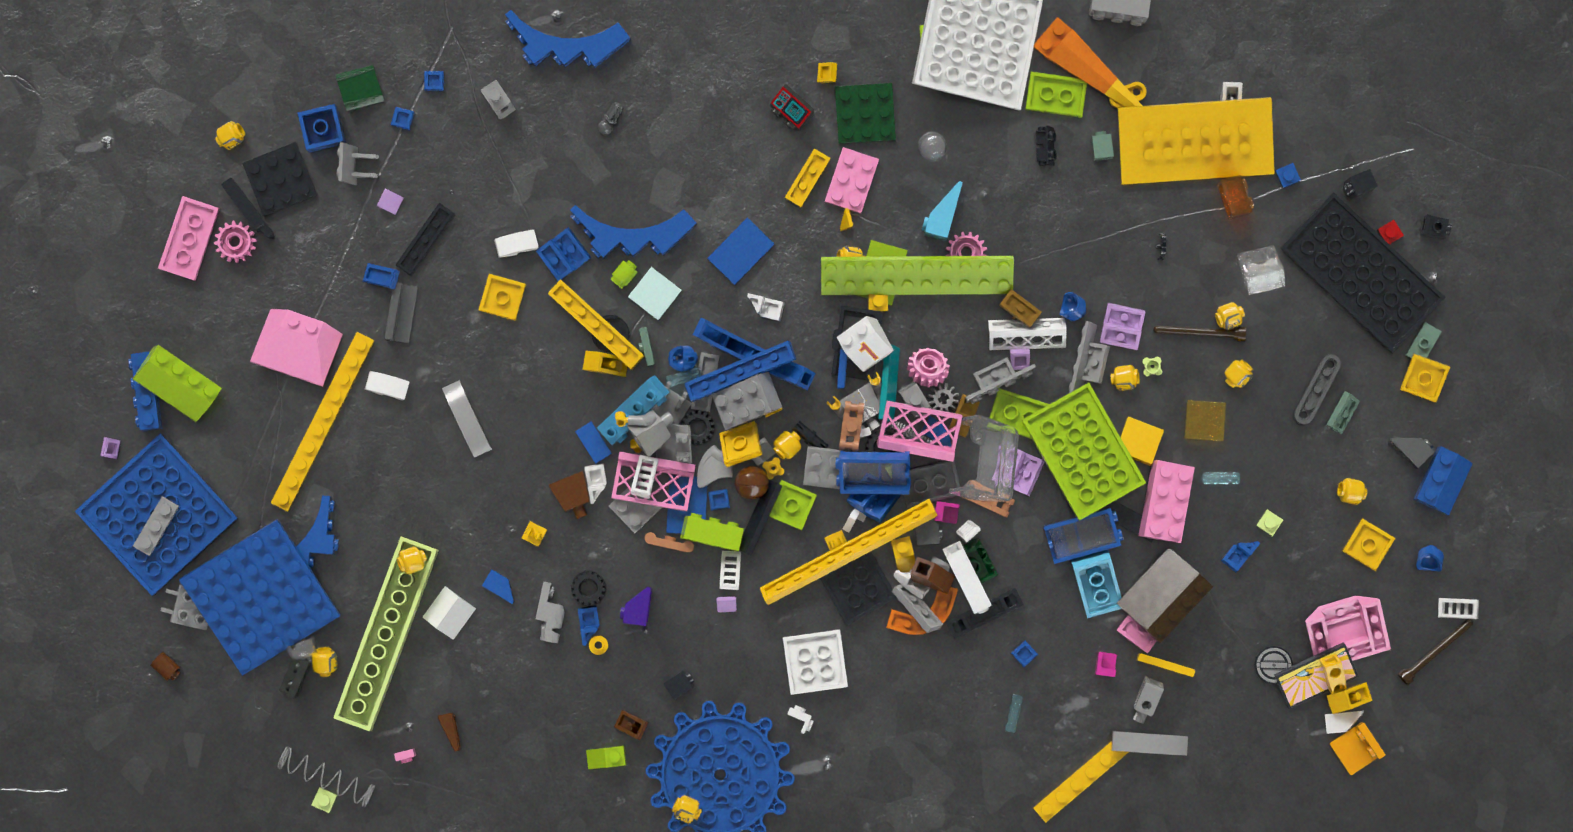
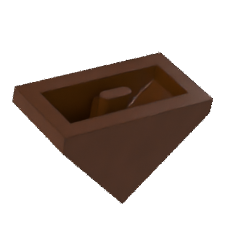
M622 710L614 727L641 740L649 722Z

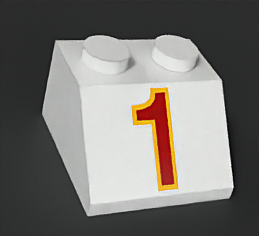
M868 316L837 337L846 355L863 372L894 351L878 320Z

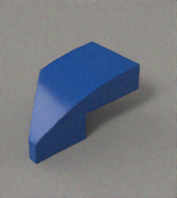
M1260 542L1233 545L1221 561L1236 573L1259 546Z
M597 605L578 608L583 646L588 643L600 626Z

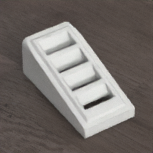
M644 455L639 456L631 487L632 495L650 498L659 459ZM642 462L652 464L653 467L642 466ZM640 470L651 472V475L642 474ZM638 479L649 480V483L638 481ZM637 486L645 487L647 491L637 489Z
M968 520L956 531V534L967 543L981 530L978 525Z
M722 551L719 589L739 590L741 552ZM725 557H737V561L725 560ZM725 564L736 565V569L725 568ZM736 572V576H724V573ZM724 579L735 580V584L724 583Z
M1439 598L1438 617L1478 619L1479 600ZM1445 602H1449L1448 614H1445ZM1453 603H1456V614H1453ZM1461 603H1464V614H1461ZM1469 603L1472 604V615H1468Z

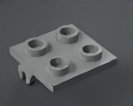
M340 142V147L337 151L339 158V167L337 168L338 181L357 185V178H378L376 173L356 172V159H378L379 155L358 153V147Z
M668 381L665 386L670 392L666 396L667 401L660 407L656 405L652 410L659 417L669 412L675 420L671 424L679 425L692 403L686 400L687 392H684L681 397L670 390L672 383Z
M668 425L667 429L671 436L660 449L656 450V458L691 464L690 425Z
M179 585L178 591L166 589V593L177 596L174 610L163 607L160 610L172 614L170 622L207 630L208 623L184 587Z

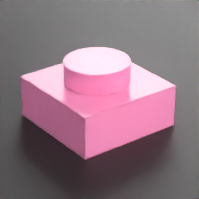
M415 748L395 753V760H401L402 764L413 761L412 757L416 756Z

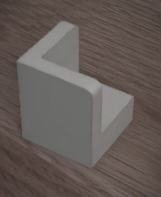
M765 437L760 440L762 455L752 459L758 467L775 454Z

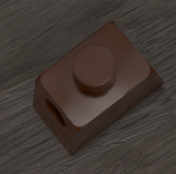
M583 471L549 484L550 489L565 512L573 509L576 519L587 516L583 505L590 502V497Z

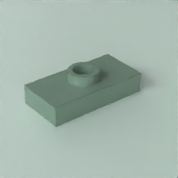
M1424 322L1405 356L1412 359L1413 353L1427 358L1442 331Z
M647 327L639 328L642 340L641 343H638L640 352L645 354L647 367L655 366Z
M1345 391L1335 407L1327 426L1342 434L1360 400Z

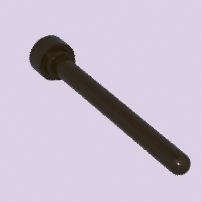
M1155 326L1153 329L1155 333L1234 337L1237 342L1246 341V327L1238 326L1234 330Z
M1466 620L1413 667L1406 670L1403 669L1398 673L1399 678L1407 686L1414 681L1415 674L1473 625V620Z

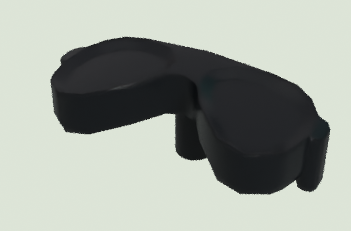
M1159 233L1162 245H1156L1157 249H1161L1160 258L1157 260H1164L1166 234Z

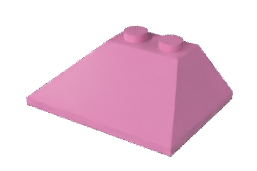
M270 309L250 362L323 387L343 334L323 321L290 310Z
M1352 596L1319 606L1305 621L1313 656L1342 642L1346 644L1352 661L1391 649L1381 602L1378 598Z

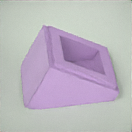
M385 189L377 206L396 215L403 197Z
M1010 349V363L1014 370H1022L1030 366L1029 349Z
M717 597L718 612H735L737 610L736 597Z

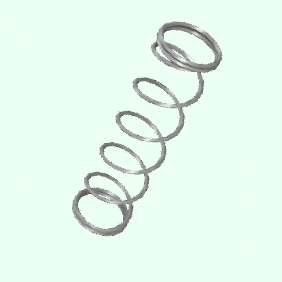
M288 746L285 748L278 762L277 769H282L287 760L288 755L289 758L287 764V771L289 774L294 773L306 759L304 769V780L309 781L314 777V775L319 771V769L323 765L320 780V786L322 789L330 785V783L335 779V777L340 772L337 784L338 796L343 795L356 780L353 796L354 803H359L363 799L362 806L366 807L371 798L375 785L371 784L366 793L362 796V798L356 802L355 795L358 784V777L354 778V780L350 783V785L342 794H339V784L342 773L341 770H339L334 775V777L325 787H322L325 763L323 762L315 771V773L307 780L305 775L309 756L306 755L303 758V760L299 763V765L292 772H289V763L292 748Z

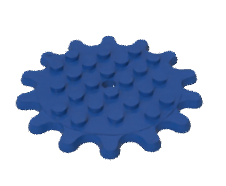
M706 701L702 705V716L698 720H691L683 712L675 715L674 722L678 732L674 737L656 736L654 745L662 751L663 759L660 763L648 765L645 770L648 777L656 778L661 782V790L651 797L652 806L655 808L668 806L672 809L677 797L681 798L683 795L698 800L699 809L702 810L698 820L694 819L690 824L676 819L673 812V816L668 822V829L671 832H679L685 826L692 827L695 832H741L745 829L751 832H766V827L762 821L763 816L768 812L782 815L786 811V804L778 798L777 791L782 786L792 785L795 780L793 773L783 771L779 767V760L789 753L790 748L786 742L771 743L768 740L767 734L772 728V721L768 717H763L758 722L752 724L745 718L746 707L744 704L735 703L729 714L721 715L718 713L714 702ZM716 770H724L726 777L723 780H717L715 778Z

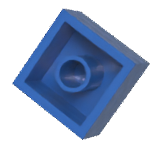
M335 104L298 112L305 147L309 153L339 146L340 142L346 143L338 107Z

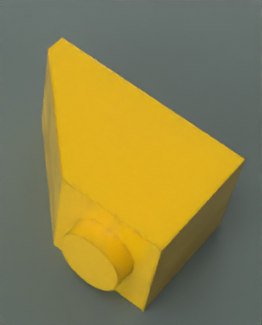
M585 351L582 370L626 377L628 366L616 355Z
M910 536L891 540L897 570H900L902 573L910 572L915 564Z
M1367 682L1327 695L1332 714L1350 710L1373 701Z

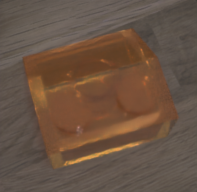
M1241 175L1219 181L1217 187L1228 220L1253 212V200L1247 196V182L1241 178Z

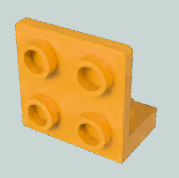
M1360 722L1348 730V732L1330 742V746L1350 775L1358 772L1374 760L1385 756V753L1363 722Z

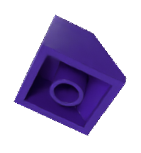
M646 587L625 604V608L621 607L620 619H623V623L648 625L652 595L651 587Z

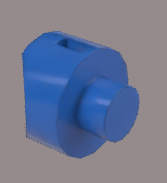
M1073 292L1065 293L1060 315L1070 321H1076L1084 317L1086 314L1085 300Z
M688 345L675 347L669 352V365L680 372L691 371L698 361L697 353Z
M1433 545L1420 549L1416 563L1417 569L1440 572L1443 566L1444 555L1441 550Z

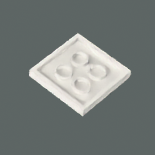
M840 630L783 637L791 695L848 687Z

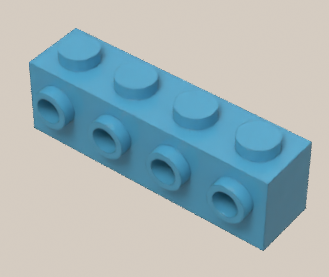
M655 375L652 376L605 419L597 429L611 445L616 442L622 443L628 437L626 434L629 431L628 423L623 427H619L616 424L615 413L622 411L626 414V417L629 415L640 416L653 411L652 409L656 405L660 407L666 402V396L670 392Z

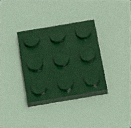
M892 83L835 86L839 144L896 141Z

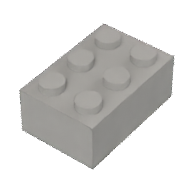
M1091 0L1088 15L1093 16L1092 19L1095 20L1109 18L1115 23L1129 21L1131 25L1141 26L1148 19L1151 0Z
M769 372L755 375L712 394L725 430L741 426L782 408Z

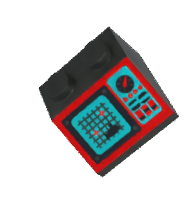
M787 84L781 88L770 103L771 111L777 117H784L787 120L785 124L792 130L796 128L799 131L814 115V108Z

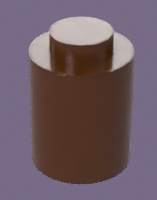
M165 652L160 653L150 665L166 681L170 679L174 681L181 673L179 671L180 666Z

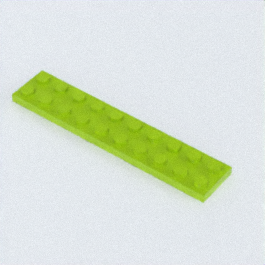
M1014 256L821 257V295L1008 294L1011 289L1013 290Z

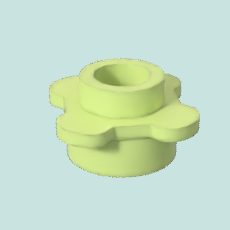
M1146 357L1143 359L1142 363L1145 367L1143 373L1145 376H1150L1151 374L1159 376L1162 374L1160 357L1152 359Z

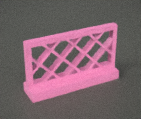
M886 401L877 446L882 449L904 453L905 451H910V454L953 462L962 415ZM890 406L897 407L901 414L892 419L888 414ZM911 411H917L920 417L911 423L906 414ZM930 414H934L938 417L939 421L930 426L925 418ZM904 416L909 425L899 430L895 421ZM948 418L957 419L956 426L949 430L944 421ZM923 420L928 428L918 433L913 425ZM942 423L946 432L937 437L932 429ZM893 424L898 432L892 436L885 435V428ZM911 427L916 436L906 439L902 433ZM931 431L935 439L929 443L924 442L921 436ZM949 434L952 438L951 447L943 446L940 439Z
M619 452L612 499L688 511L695 473L694 464L659 459L656 469L658 473L655 474L654 479L660 488L651 493L650 498L653 500L651 501L648 500L649 498L639 499L635 495H633L634 497H628L631 495V487L626 481L635 476L636 471L634 468H637L640 455ZM642 462V466L653 467L652 464ZM621 466L630 467L633 474L624 479L620 473ZM662 473H666L671 480L662 486L657 477ZM681 476L689 477L688 485L682 489L675 481ZM674 482L679 491L670 497L664 488ZM625 483L630 492L624 496L616 495L617 488ZM663 490L668 499L663 502H657L653 495ZM681 493L685 498L684 506L676 505L672 499Z

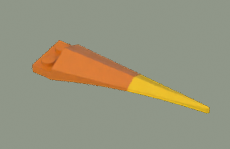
M1059 17L1053 21L1035 42L1033 48L1046 59L1122 106H1142L1080 36Z

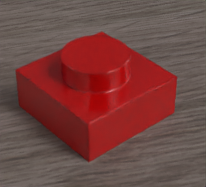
M1395 220L1377 229L1379 235L1389 245L1404 236Z

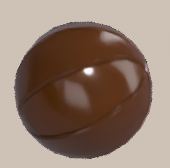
M748 466L741 469L736 475L735 486L737 492L742 497L757 499L766 493L769 480L764 470L757 466Z

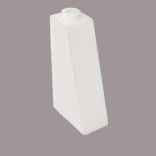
M958 541L944 548L943 552L974 614H981L989 610V607L992 605L961 542Z

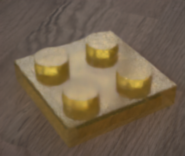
M1187 400L1184 439L1223 441L1226 403Z

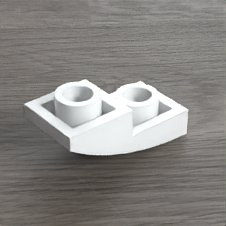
M534 230L518 232L494 240L499 258L514 256L519 252L532 251L539 248Z
M370 371L365 390L405 400L409 381Z

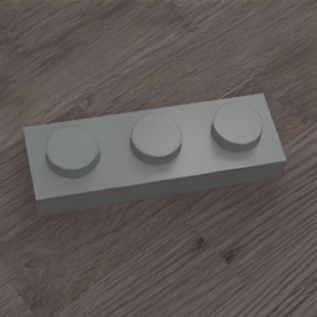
M701 352L696 378L718 370L720 356ZM712 394L692 402L691 409L710 413Z
M162 496L133 547L151 556L180 506Z
M902 585L894 587L892 592L917 620L922 629L929 633L941 628L943 623L922 599L912 594Z

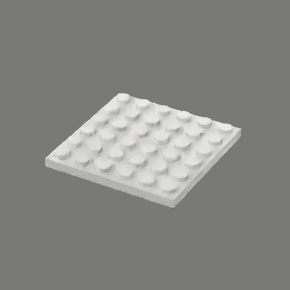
M929 0L912 84L1021 110L1043 0Z

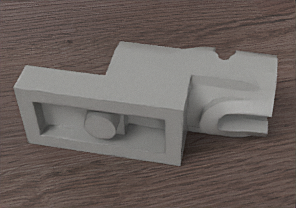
M543 581L536 619L543 621V624H541L540 640L558 644L560 634L555 633L553 629L562 628L565 610L563 605L548 602L549 598H553L555 588L552 587V583Z

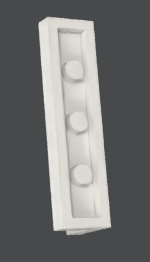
M1065 318L1036 319L1030 328L1018 319L988 320L989 350L1066 348ZM1062 335V341L1054 342L1051 338ZM1035 336H1040L1043 338L1040 342H1034L1031 340ZM1002 337L1005 340L1002 343L993 344V338ZM1015 337H1022L1024 339L1021 343L1012 341Z

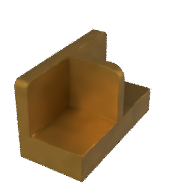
M1012 289L999 305L1013 315V319L1017 318L1029 328L1042 313Z
M963 394L955 413L962 415L958 435L966 438L980 402L972 404L970 401L965 403L966 395ZM952 419L949 430L956 426L957 419Z

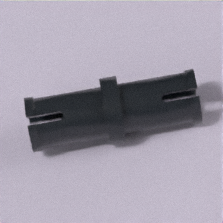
M800 420L792 429L805 440L806 444L809 443L811 446L827 448L829 444L816 435L817 432H812Z

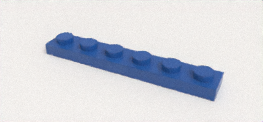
M786 341L684 384L690 401L694 402L755 375L794 361L796 356L791 342Z

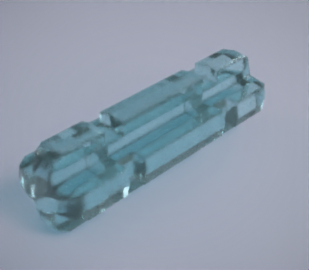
M694 368L691 371L687 370L674 376H667L666 384L670 381L672 383L670 387L678 383H686L701 377V369Z
M1203 473L1202 482L1203 484H1211V482L1213 484H1229V482L1239 484L1240 474L1213 473L1211 475V473Z
M1013 695L1012 697L1013 704L1010 706L1007 719L1009 721L1006 723L1005 728L1008 732L1015 733L1016 722H1018L1021 710L1020 704L1023 701L1022 696Z

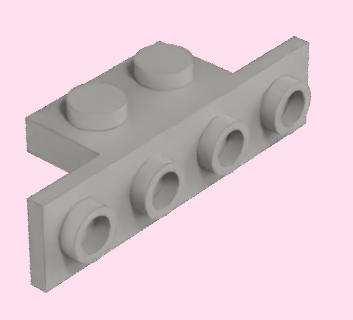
M1089 321L1085 322V326L1082 329L1081 344L1077 350L1078 357L1073 367L1074 374L1069 385V393L1082 387L1085 381L1102 384L1110 346L1093 343L1097 325Z
M1007 357L974 373L973 377L980 390L966 396L965 403L971 401L974 404L982 399L981 396L987 393L989 396L995 394L1001 386L1009 387L1015 384L1016 379L1020 377L1023 379L1033 375L1032 371L1036 368L1035 364L1015 373Z

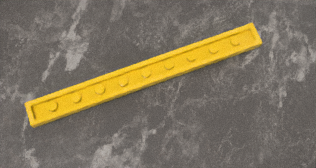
M359 332L355 334L271 504L289 512L375 340Z
M927 499L760 587L767 605H770L937 517L938 515L931 500Z

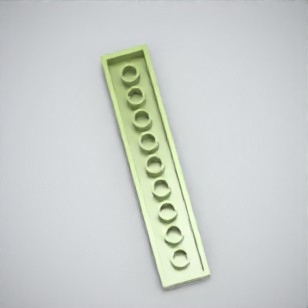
M400 537L333 717L334 719L367 731L373 730L439 550L405 537ZM415 546L420 551L423 550L426 555L427 561L424 562V568L412 574L401 572L396 560L399 557V552Z

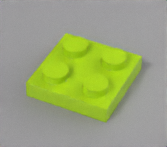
M781 480L780 485L783 486L769 517L802 530L817 495Z

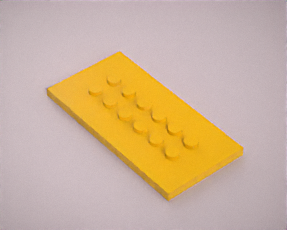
M1271 97L1118 108L1121 184L1274 174Z

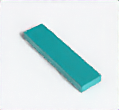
M892 344L891 346L894 351L883 359L879 406L880 420H883L886 401L896 402L900 348ZM890 406L888 414L892 419L895 416V407Z

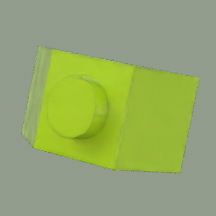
M625 746L586 750L588 769L627 765Z

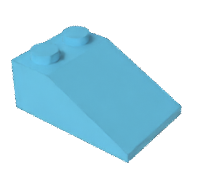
M959 181L934 208L929 218L925 217L922 230L925 231L924 236L947 241L963 182Z
M1108 549L1071 559L1087 618L1122 609L1116 604L1122 597Z

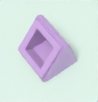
M104 437L101 456L117 459L121 440Z

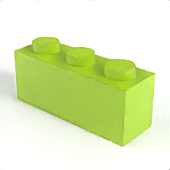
M691 513L690 516H685L680 539L731 551H739L744 529L739 528L738 523L728 522L726 525L720 523V519L709 517V520L702 519V515Z

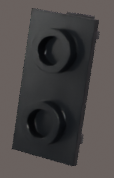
M1046 126V128L1038 127V131H1036V145H1043V148H1036L1039 166H1045L1046 164L1055 166L1057 153L1054 149L1056 132L1050 126Z

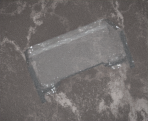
M981 415L962 417L961 424L970 426L971 440L973 443L980 445L976 481H967L964 487L952 488L949 493L970 500L1010 501L1014 489L1019 440L1018 431L1012 426Z

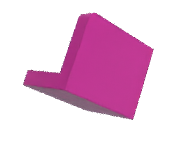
M937 501L935 510L938 516L934 518V521L956 524L960 504Z
M1097 652L1095 675L1115 677L1117 655Z

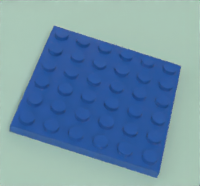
M161 433L75 510L80 518L151 596H154L238 519L232 510ZM163 496L180 507L151 556H148L133 547Z
M278 519L179 579L242 676L340 616L335 605Z

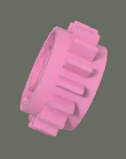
M232 221V225L225 223V228L219 227L220 233L215 234L218 241H215L214 244L219 247L216 249V252H222L220 257L223 259L228 256V262H231L232 259L236 263H239V259L246 261L247 255L252 256L251 250H256L253 243L257 242V240L252 238L255 233L253 231L249 232L250 226L248 225L243 228L244 223L241 221L238 225L235 221ZM234 237H239V245L232 247L231 240Z
M961 232V237L954 235L955 241L949 240L951 247H946V250L950 254L946 256H962L961 250L963 248H969L972 252L971 256H987L983 254L987 247H982L984 240L979 241V235L973 237L972 232H969L968 235Z
M919 349L917 353L913 352L912 357H909L907 370L910 371L909 377H912L913 381L920 384V386H938V383H943L944 379L948 376L950 367L947 364L948 359L944 358L943 353L936 349Z

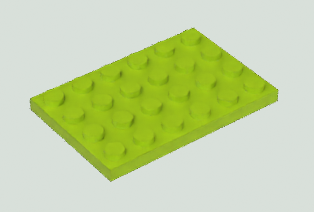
M1090 383L1083 385L1022 420L1078 521L1146 483Z

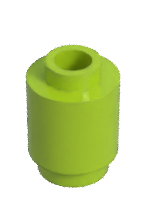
M623 260L612 273L611 280L622 289L638 273L635 270L637 266L630 260L627 262Z

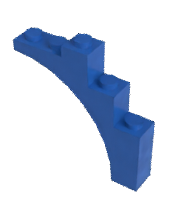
M512 10L505 14L507 18L505 22L510 29L513 30L515 28L519 33L517 37L523 45L528 44L523 48L525 54L522 56L529 65L533 63L535 67L554 53L555 55L552 57L558 65L563 64L566 67L580 55L584 54L582 58L587 65L590 66L592 64L596 68L631 40L619 23L592 36L559 38L546 35L531 28L521 21Z
M576 205L570 209L572 213L570 217L577 224L580 222L585 227L583 231L590 238L595 237L590 243L592 245L590 250L598 258L602 256L603 259L620 244L623 245L621 250L627 256L631 254L635 257L650 242L652 243L650 247L657 255L661 253L664 256L697 226V223L684 209L663 223L641 229L612 227L586 215Z
M700 318L693 333L695 337L710 344V346L739 360L765 350L703 318ZM792 361L767 371L770 375L807 391L816 374Z
M322 495L320 510L314 525L306 537L296 546L310 568L314 567V557H311L312 553L335 555V551L339 549V539H336V535H329V531L333 529V520H330L331 512H334L335 501L332 500L331 496Z

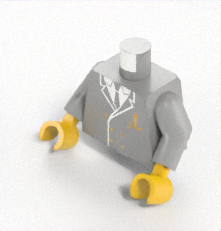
M876 372L877 377L875 379H871L870 375H868V384L840 401L833 396L835 403L831 405L827 401V405L843 420L845 401H851L852 404L865 403L862 424L866 422L871 431L881 426L876 418V415L879 414L881 378L878 372ZM850 411L849 417L857 418V412Z
M622 411L615 413L616 424L619 427H623L628 423L627 427L634 438L630 440V448L636 453L643 451L650 457L671 436L667 426L675 420L669 412H666L661 417L654 411L640 416L629 415L628 417Z

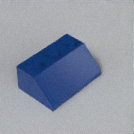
M1442 446L1437 447L1414 500L1449 516L1473 463Z

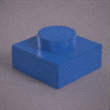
M1294 163L1275 170L1282 189L1301 181Z

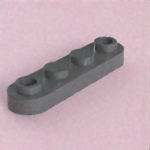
M1330 354L1321 360L1294 412V418L1297 423L1305 425L1313 420L1340 369L1341 362L1336 355ZM1328 361L1333 362L1332 368L1327 366ZM1301 412H1305L1307 414V417L1305 419L1300 417Z

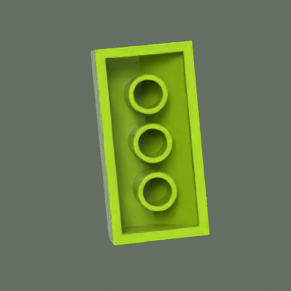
M159 345L151 349L133 377L134 381L195 422L210 407L222 389Z

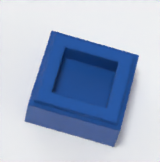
M424 71V90L444 91V71Z
M395 107L391 126L410 130L415 112Z
M727 489L708 492L711 511L730 508Z
M1026 640L1011 653L1023 667L1038 655Z

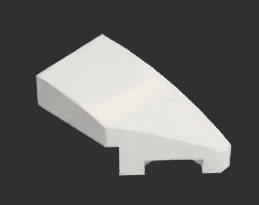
M748 293V298L761 317L781 321L784 302Z
M604 463L585 466L591 504L596 501V498L607 484Z
M1363 711L1325 714L1327 734L1348 732L1360 716L1363 715Z

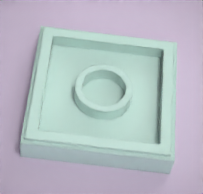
M651 267L628 298L659 321L682 290Z

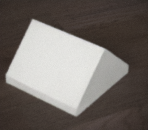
M445 586L423 615V618L454 640L476 608Z

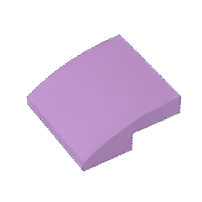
M1108 303L1100 343L1138 350L1145 310Z
M1007 445L992 480L1030 496L1045 461Z

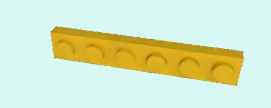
M561 279L549 291L548 294L631 370L645 357Z
M1111 741L1035 805L1033 809L1046 823L1129 752L1111 751Z

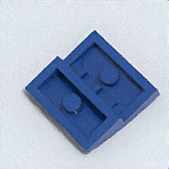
M569 227L536 251L557 281L564 279L591 259V256Z
M866 473L861 481H879V477ZM850 494L847 502L867 517L881 523L901 495Z

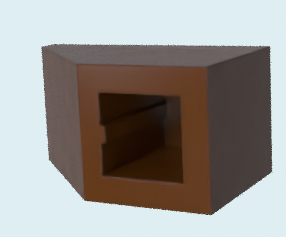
M917 557L910 573L913 582L946 594L949 593L955 578L953 574L936 563Z

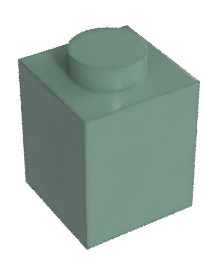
M1106 131L1096 132L1095 136L1091 137L1093 161L1113 159L1111 134H1106Z

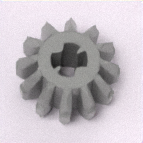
M938 383V391L932 387L930 390L935 395H927V398L933 399V401L928 402L930 406L935 405L932 409L936 410L939 408L940 411L945 409V412H949V407L955 411L956 408L952 403L959 404L958 400L953 399L958 397L959 393H951L955 387L952 386L950 390H947L948 383L944 384V389ZM941 394H945L944 397H948L946 404L939 403L938 399Z

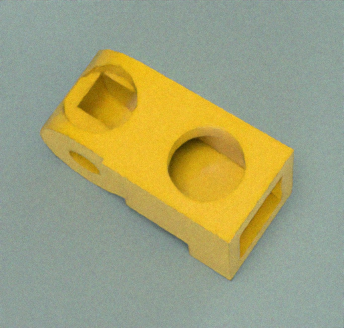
M1333 654L1319 659L1330 693L1334 694L1347 689L1342 662L1338 656Z

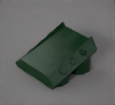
M373 65L336 74V80L346 111H356L361 109V107L375 105L384 101Z
M979 538L972 539V541L962 545L981 584L998 575Z

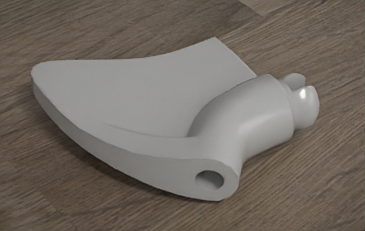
M715 445L706 451L700 461L697 472V485L700 489L718 479L733 477V467L725 466L722 450H719Z

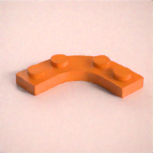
M951 587L948 594L937 590L934 603L930 609L942 623L946 621L951 613L958 591L957 588ZM891 610L886 628L911 635L927 633L912 615Z

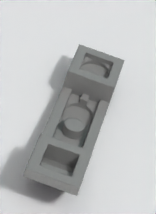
M460 380L442 388L474 458L492 450Z
M1117 731L1112 733L1111 751L1187 756L1188 736Z

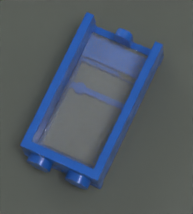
M841 450L839 458H836V469H839L836 485L840 486V494L909 495L910 451L900 453L844 452Z
M1109 507L1096 511L1078 521L1077 517L1045 525L1044 530L1054 564L1121 546L1120 541L1124 539L1121 529H1116L1115 522H1118L1116 511H1111Z

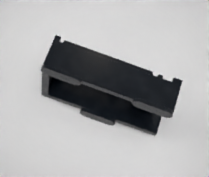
M841 306L838 329L834 330L832 349L835 352L831 375L838 376L839 351L842 346L837 337L842 334L845 315L859 318L872 317L877 319L881 326L883 317L881 311ZM847 359L846 377L868 380V375H870L871 379L874 377L875 365L863 372L851 359Z

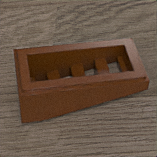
M455 714L438 715V720L453 750L460 751L461 744Z

